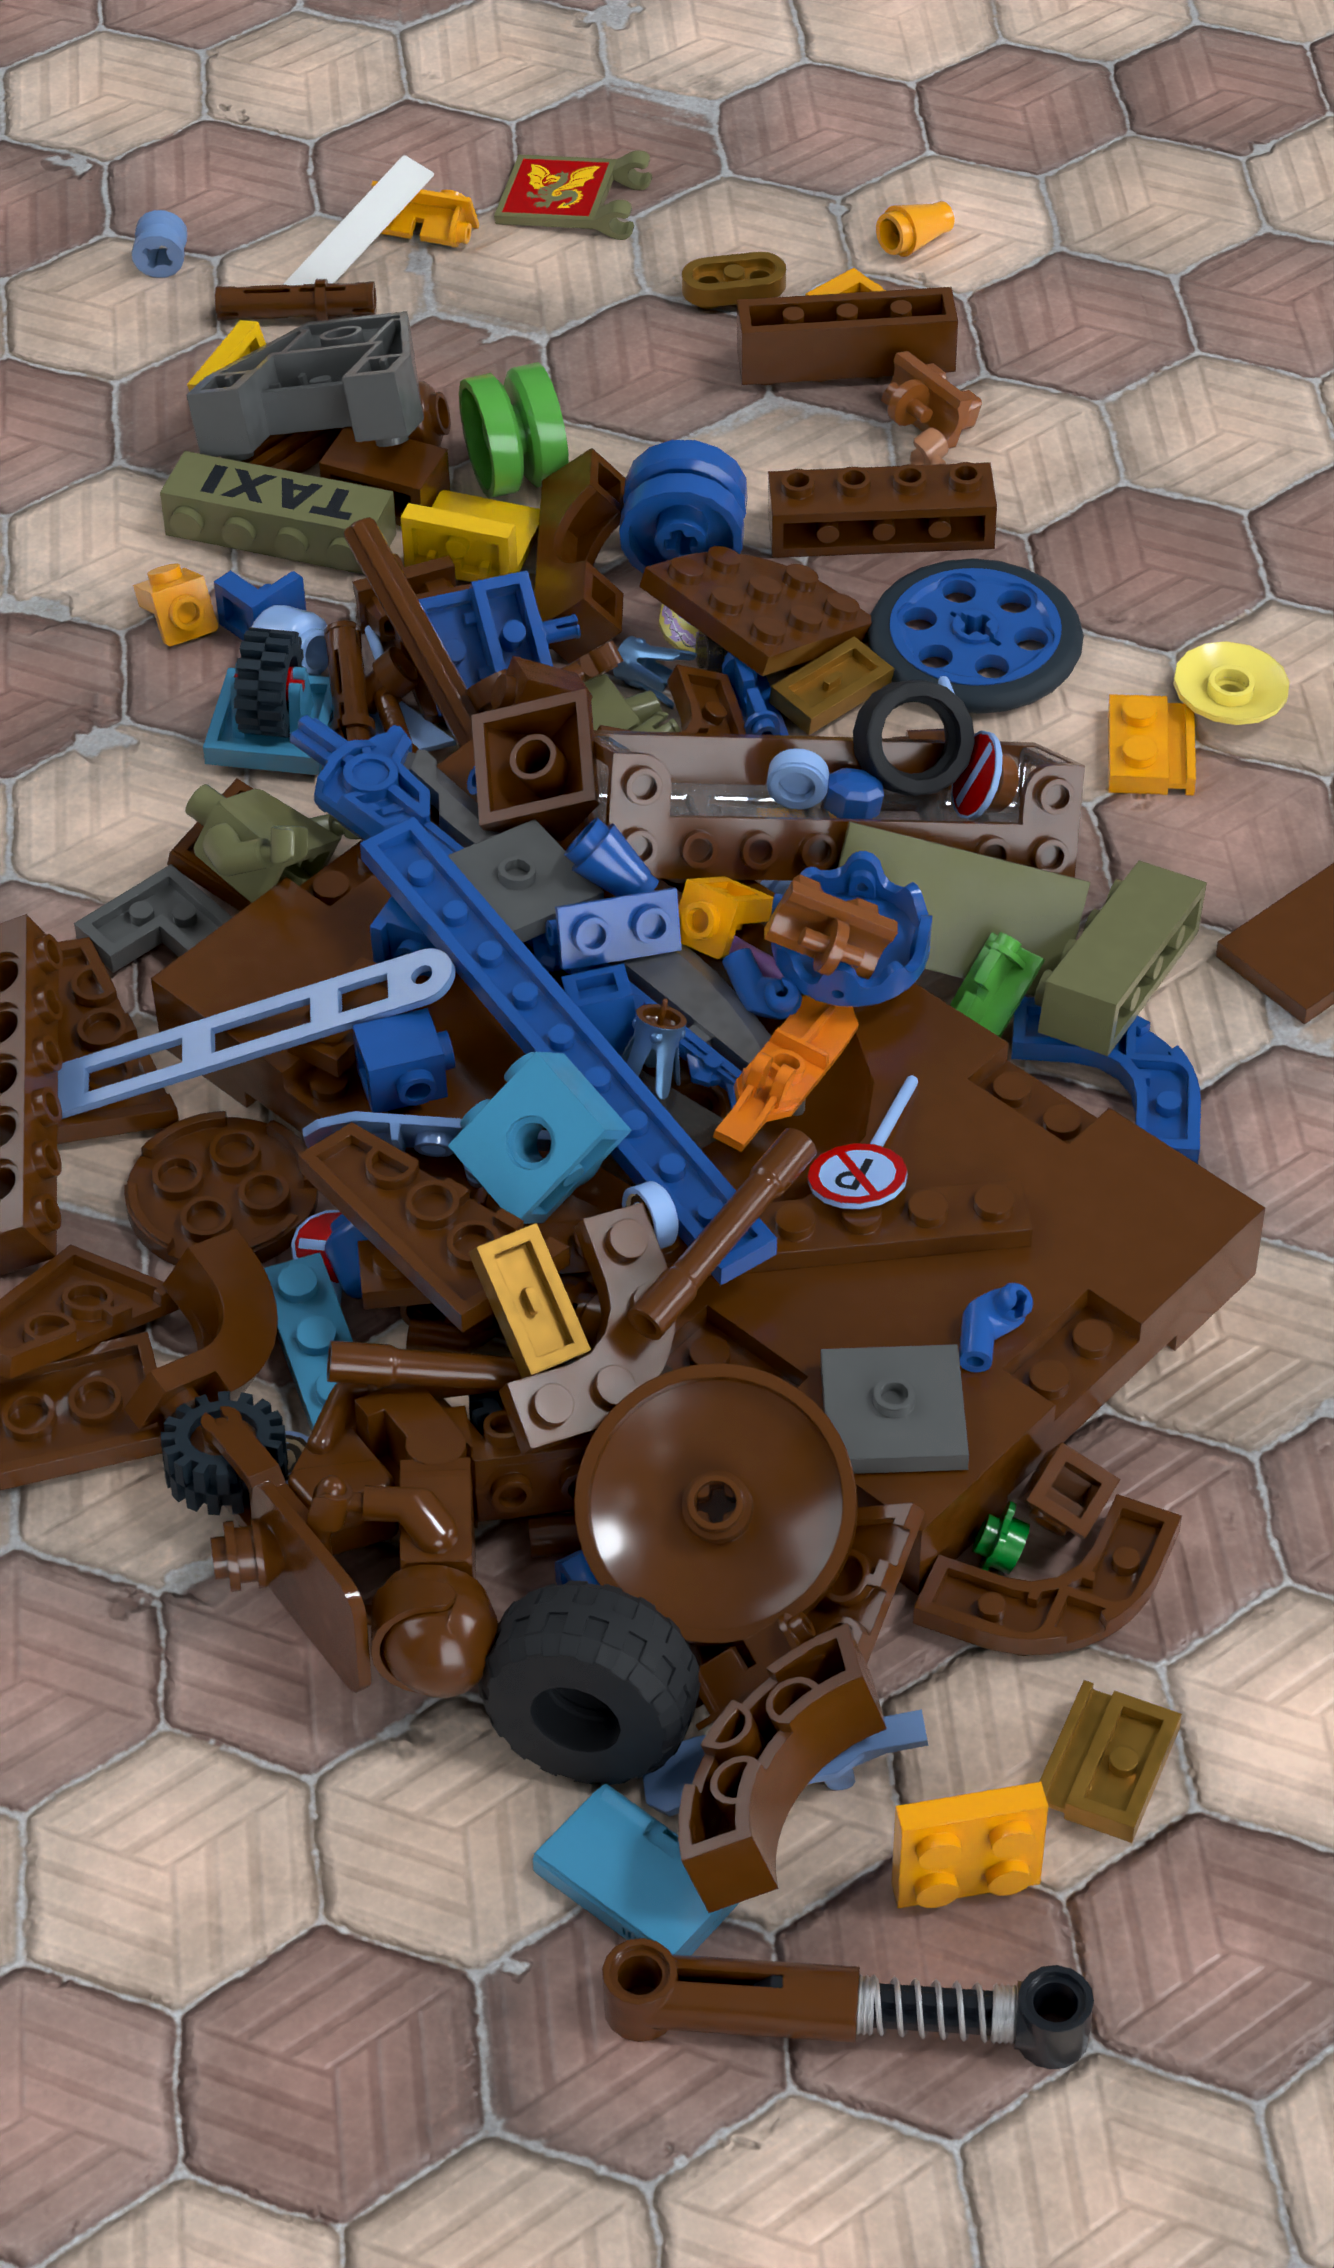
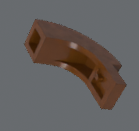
M237 1228L188 1247L162 1285L189 1321L196 1337L198 1351L151 1370L124 1408L139 1430L167 1419L168 1416L177 1418L176 1408L183 1403L192 1409L196 1408L195 1397L206 1394L209 1402L219 1401L218 1392L230 1391V1399L238 1401L241 1392L245 1393L270 1357L275 1344L278 1325L277 1304L274 1292L260 1260Z

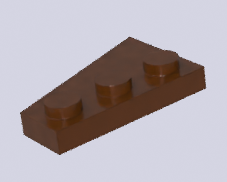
M70 1244L0 1299V1375L8 1379L15 1378L179 1310V1307L162 1286L164 1281Z
M914 1503L858 1507L857 1527L847 1562L826 1596L815 1608L806 1614L814 1626L816 1636L848 1623L866 1664H868L926 1511Z

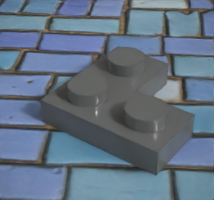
M170 864L74 923L76 938L90 937L102 963L114 973L161 943L180 957L230 920L232 916Z

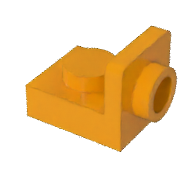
M725 876L687 879L678 907L681 944L716 959L725 958L729 955L736 930H742L743 924L769 921L774 897Z

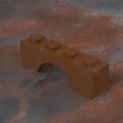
M590 448L543 479L541 487L534 596L542 621L571 616L572 614L577 616L578 622L576 625L580 626L581 632L579 639L574 638L548 644L549 649H553L569 664L622 632L624 593L593 566L602 546L620 525L621 511L624 507L623 495L626 478L593 448Z

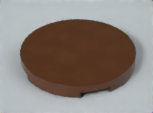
M215 1111L177 1121L159 1131L141 1147L142 1155L132 1168L127 1185H124V1196L130 1225L137 1238L150 1252L173 1265L178 1263L188 1247L235 1228L246 1240L260 1262L264 1263L287 1250L291 1246L297 1227L308 1217L315 1214L319 1197L318 1189L300 1172L298 1154L306 1150L307 1146L292 1130L275 1120H270L267 1124L248 1118L227 1117L226 1111Z

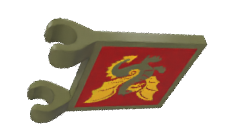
M637 150L618 159L519 154L494 214L495 224L596 229L611 238L625 240L631 236L634 230V223L631 221L622 222L617 218L626 219L630 216L632 211L631 203L626 200H614L606 205L604 203L613 180L633 190H645L649 187L652 174L650 172L641 173L634 169H646L650 162L649 154L645 151Z

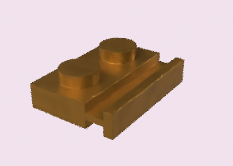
M1083 1680L1040 1781L1042 1782L1048 1807L1063 1812L1064 1819L1132 1843L1180 1730L1182 1714L1115 1690L1112 1695L1093 1689L1094 1683Z

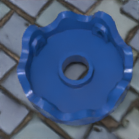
M867 851L853 853L845 864L837 869L820 870L816 867H808L800 873V875L820 882L822 890L827 894L845 901L861 898L878 905L880 915L898 922V934L893 942L888 944L882 952L870 979L858 976L855 969L844 962H840L831 975L826 976L814 971V958L771 942L776 966L783 977L792 980L798 987L799 992L816 1001L835 1006L862 1007L875 1005L895 998L909 989L924 971L929 958L933 915L928 914L918 885L911 882L905 887H901L892 883L884 874L880 860L873 853ZM775 893L772 914L782 899V894Z

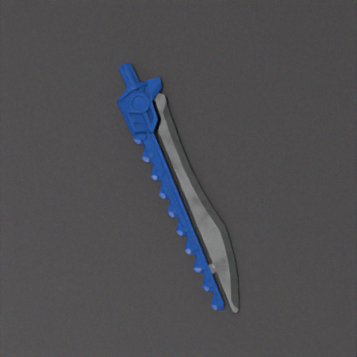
M305 715L298 720V729L290 734V742L324 767L316 781L314 792L315 804L323 812H327L338 820L342 826L362 841L413 816L447 855L500 834L499 832L485 831L479 826L478 803L437 768V760L427 750H417L416 753H412V741L401 726L393 725L386 733L377 734L369 740L347 741L317 718L312 719ZM430 803L439 811L440 828L430 821ZM546 933L525 941L533 947L535 958L546 970L551 972L562 971L560 968L559 945L551 946L547 941ZM681 944V951L564 970L569 975L624 963L636 1010L646 1004L661 1005L662 1000L666 998L668 1000V1007L678 1010L686 1017L687 1023L684 1028L686 1034L679 1041V1056L687 1061L691 1082L708 1088L717 1085L727 1091L732 1110L736 1104L734 1091L736 1079L742 1073L743 1068L750 1064L769 1041L771 1035L758 1018L745 1009L737 993L689 947ZM805 1100L794 1112L793 1116L803 1115Z

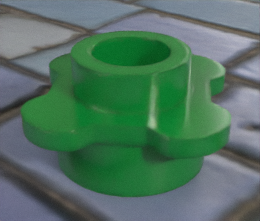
M1009 1501L999 1518L991 1514H987L984 1518L972 1547V1552L982 1556L978 1568L988 1571L991 1567L1009 1575L1015 1567L1030 1530L1029 1523L1013 1517L1017 1506L1016 1503Z

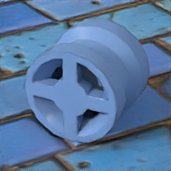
M154 210L145 213L138 220L135 229V241L132 247V260L137 269L145 275L155 278H166L176 274L181 269L185 256L184 247L188 236L187 227L181 218L165 210Z

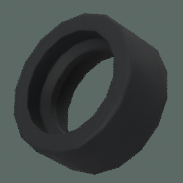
M927 680L892 682L872 693L858 711L853 729L854 754L862 770L880 780L883 784V789L901 795L934 794L955 783L969 765L975 744L973 720L964 702L945 686ZM919 702L929 705L938 713L944 725L945 743L941 757L933 767L922 773L909 774L896 769L888 762L883 752L882 731L885 720L893 709L904 703Z

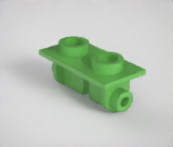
M1002 932L999 935L990 934L950 1006L1000 1038L1045 961L1043 958L1022 948V944Z

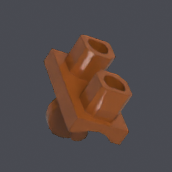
M908 351L897 352L893 361L895 366L894 376L881 398V401L888 406L889 418L899 426L912 424L922 432L928 428H934L943 434L947 440L948 448L956 447L962 429L975 426L982 406V400L970 390L960 391L948 382L946 372L934 363L924 364Z
M803 875L794 877L764 927L765 940L814 958V971L829 976L835 971L840 962L851 965L857 975L865 979H870L882 952L888 944L893 942L898 934V922L880 915L878 905L861 898L847 901L825 893L821 888L820 882Z

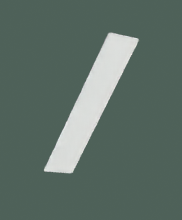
M403 155L283 285L315 284L316 279H327L328 283H335L431 180L434 173L406 155Z

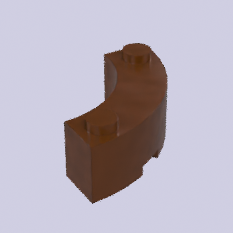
M848 1623L808 1640L770 1664L766 1668L770 1678L755 1689L742 1703L731 1700L715 1720L700 1744L705 1754L695 1773L692 1784H684L678 1814V1842L681 1861L708 1913L779 1889L776 1876L778 1841L789 1811L800 1793L814 1776L836 1756L867 1737L887 1729L872 1675Z

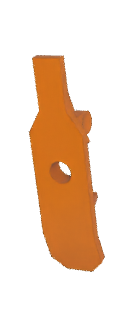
M803 995L798 1011L793 1015L790 1014L781 1027L775 1030L769 1041L750 1064L743 1068L742 1073L736 1079L734 1085L736 1104L715 1129L713 1138L742 1152L766 1122L791 1117L839 1058L856 1033L859 1024L853 1007L835 1006Z

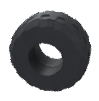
M569 1581L563 1585L553 1583L528 1592L520 1600L514 1601L504 1612L497 1626L496 1641L491 1651L486 1655L485 1668L482 1679L478 1682L480 1698L483 1700L486 1713L490 1718L493 1728L499 1737L505 1738L510 1744L511 1750L524 1760L527 1758L540 1766L541 1770L554 1776L561 1775L574 1779V1782L591 1785L594 1782L614 1785L626 1783L636 1777L639 1779L665 1766L666 1762L673 1755L675 1756L692 1721L701 1685L698 1675L700 1668L695 1655L692 1654L688 1642H685L679 1627L670 1617L666 1618L656 1610L655 1605L642 1597L637 1598L623 1592L622 1588L608 1584L603 1586L589 1584L588 1581Z

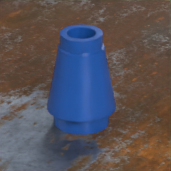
M598 817L592 820L579 833L564 853L574 864L572 871L615 897L654 891L659 883V880L651 874L649 868L616 825L612 823L607 826Z

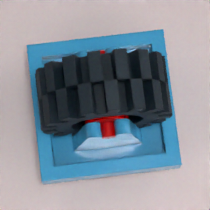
M252 627L248 631L246 630L244 641H241L239 648L241 658H237L235 668H228L203 745L205 764L319 775L321 773L322 765L290 742V734L298 729V720L303 716L308 715L312 719L317 718L328 727L333 720L329 677L308 675L307 668L301 666L304 655L303 649H301L302 640L298 632Z

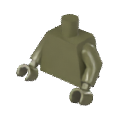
M204 784L193 793L185 809L187 815L204 826L194 845L195 855L251 903L286 877L297 885H302L328 865L338 843L341 841L342 835L348 839H360L342 826L330 814L308 818L264 790L256 788L226 798L208 784Z

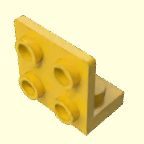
M448 490L439 492L432 507L408 503L401 515L404 567L449 555L455 565L456 579L473 582L520 572L539 533L540 509Z

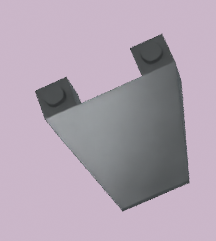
M407 311L307 322L206 376L186 394L200 454L214 457L221 456V458L235 461H243L254 456V451L270 435L343 427L353 428L356 442L375 440L376 445L379 447L394 446L409 439L408 436L424 420Z

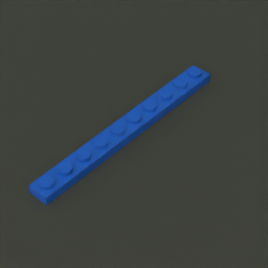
M414 816L361 842V860L436 949L445 952L449 956L457 974L525 1054L530 1052L564 1053L632 1131L610 1155L636 1185L655 1181L668 1192L677 1212L678 1235L689 1247L736 1192L733 1186ZM758 1218L711 1275L720 1285H723L777 1255V1237Z

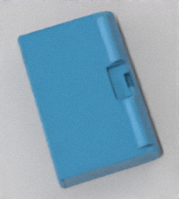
M604 1784L597 1789L534 1853L532 1859L533 1871L623 1938L626 1940L645 1938L657 1941L669 1949L671 1954L692 1955L739 1904L737 1903L708 1913L681 1861L678 1834L608 1784Z

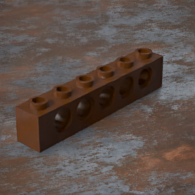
M27 914L0 923V1276L51 1260L57 1255V1230L61 1227L62 1221L61 1212L57 1204V1176L62 1171L57 1141L58 1123L62 1119V1108L58 1098V1071L62 1068V1055L58 1046V1020L63 1015V1007L59 997V970L63 966V956L56 939L51 934H46Z

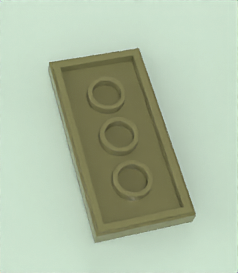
M849 821L837 868L843 866L853 853L867 851L873 853L880 860L884 874L892 883L905 887L914 882L920 888L928 914L933 915L930 954L924 969L965 979L990 934L999 935L1002 932L1022 944V948L1045 960L1026 992L1028 995L1035 996L1043 973L1047 969L1054 971L1060 962L1067 942L1070 939L1076 940L1091 882Z

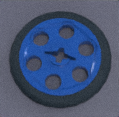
M973 558L935 563L921 567L898 579L882 594L871 612L872 624L866 634L869 648L894 668L892 682L927 680L938 684V679L941 676H946L950 680L955 695L964 702L969 713L975 714L1012 710L1032 704L1052 693L1072 673L1082 654L1084 638L1077 611L1067 596L1048 579L1013 564ZM952 593H964L971 596L972 599L967 602L957 603L945 597ZM1006 603H1020L1028 609L1023 612L1012 613L1003 610L1001 606ZM913 620H925L934 626L929 629L915 630L905 624ZM1025 640H1035L1041 642L1045 647L1039 650H1026L1017 644ZM938 657L947 660L949 664L944 667L933 668L924 665L922 661L927 658ZM984 668H997L1006 674L999 678H987L978 674V671Z

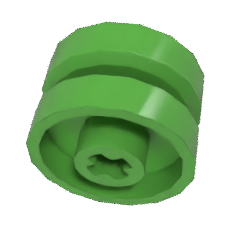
M539 362L513 367L508 370L504 386L492 373L469 377L460 381L458 394L463 435L476 479L483 493L489 499L519 491L523 476L536 488L542 487L543 479L569 463L567 437L559 401L548 373Z

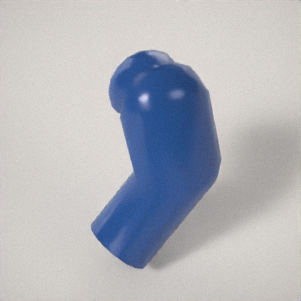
M1015 1282L1007 1283L1002 1288H997L983 1294L966 1306L962 1315L959 1361L962 1368L970 1372H982L992 1366L994 1340L1019 1327L1024 1322L1025 1317L1032 1311L1033 1298L1026 1287Z

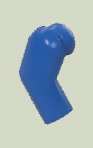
M750 948L736 950L723 959L724 968L739 1000L747 1011L756 1016L783 1020L787 1019L790 1014H795L800 1008L802 996L795 983L786 977L777 979L763 976Z

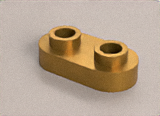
M749 252L698 258L686 264L682 270V294L684 298L703 309L734 305L740 299L779 297L786 289V264L782 258L769 252Z

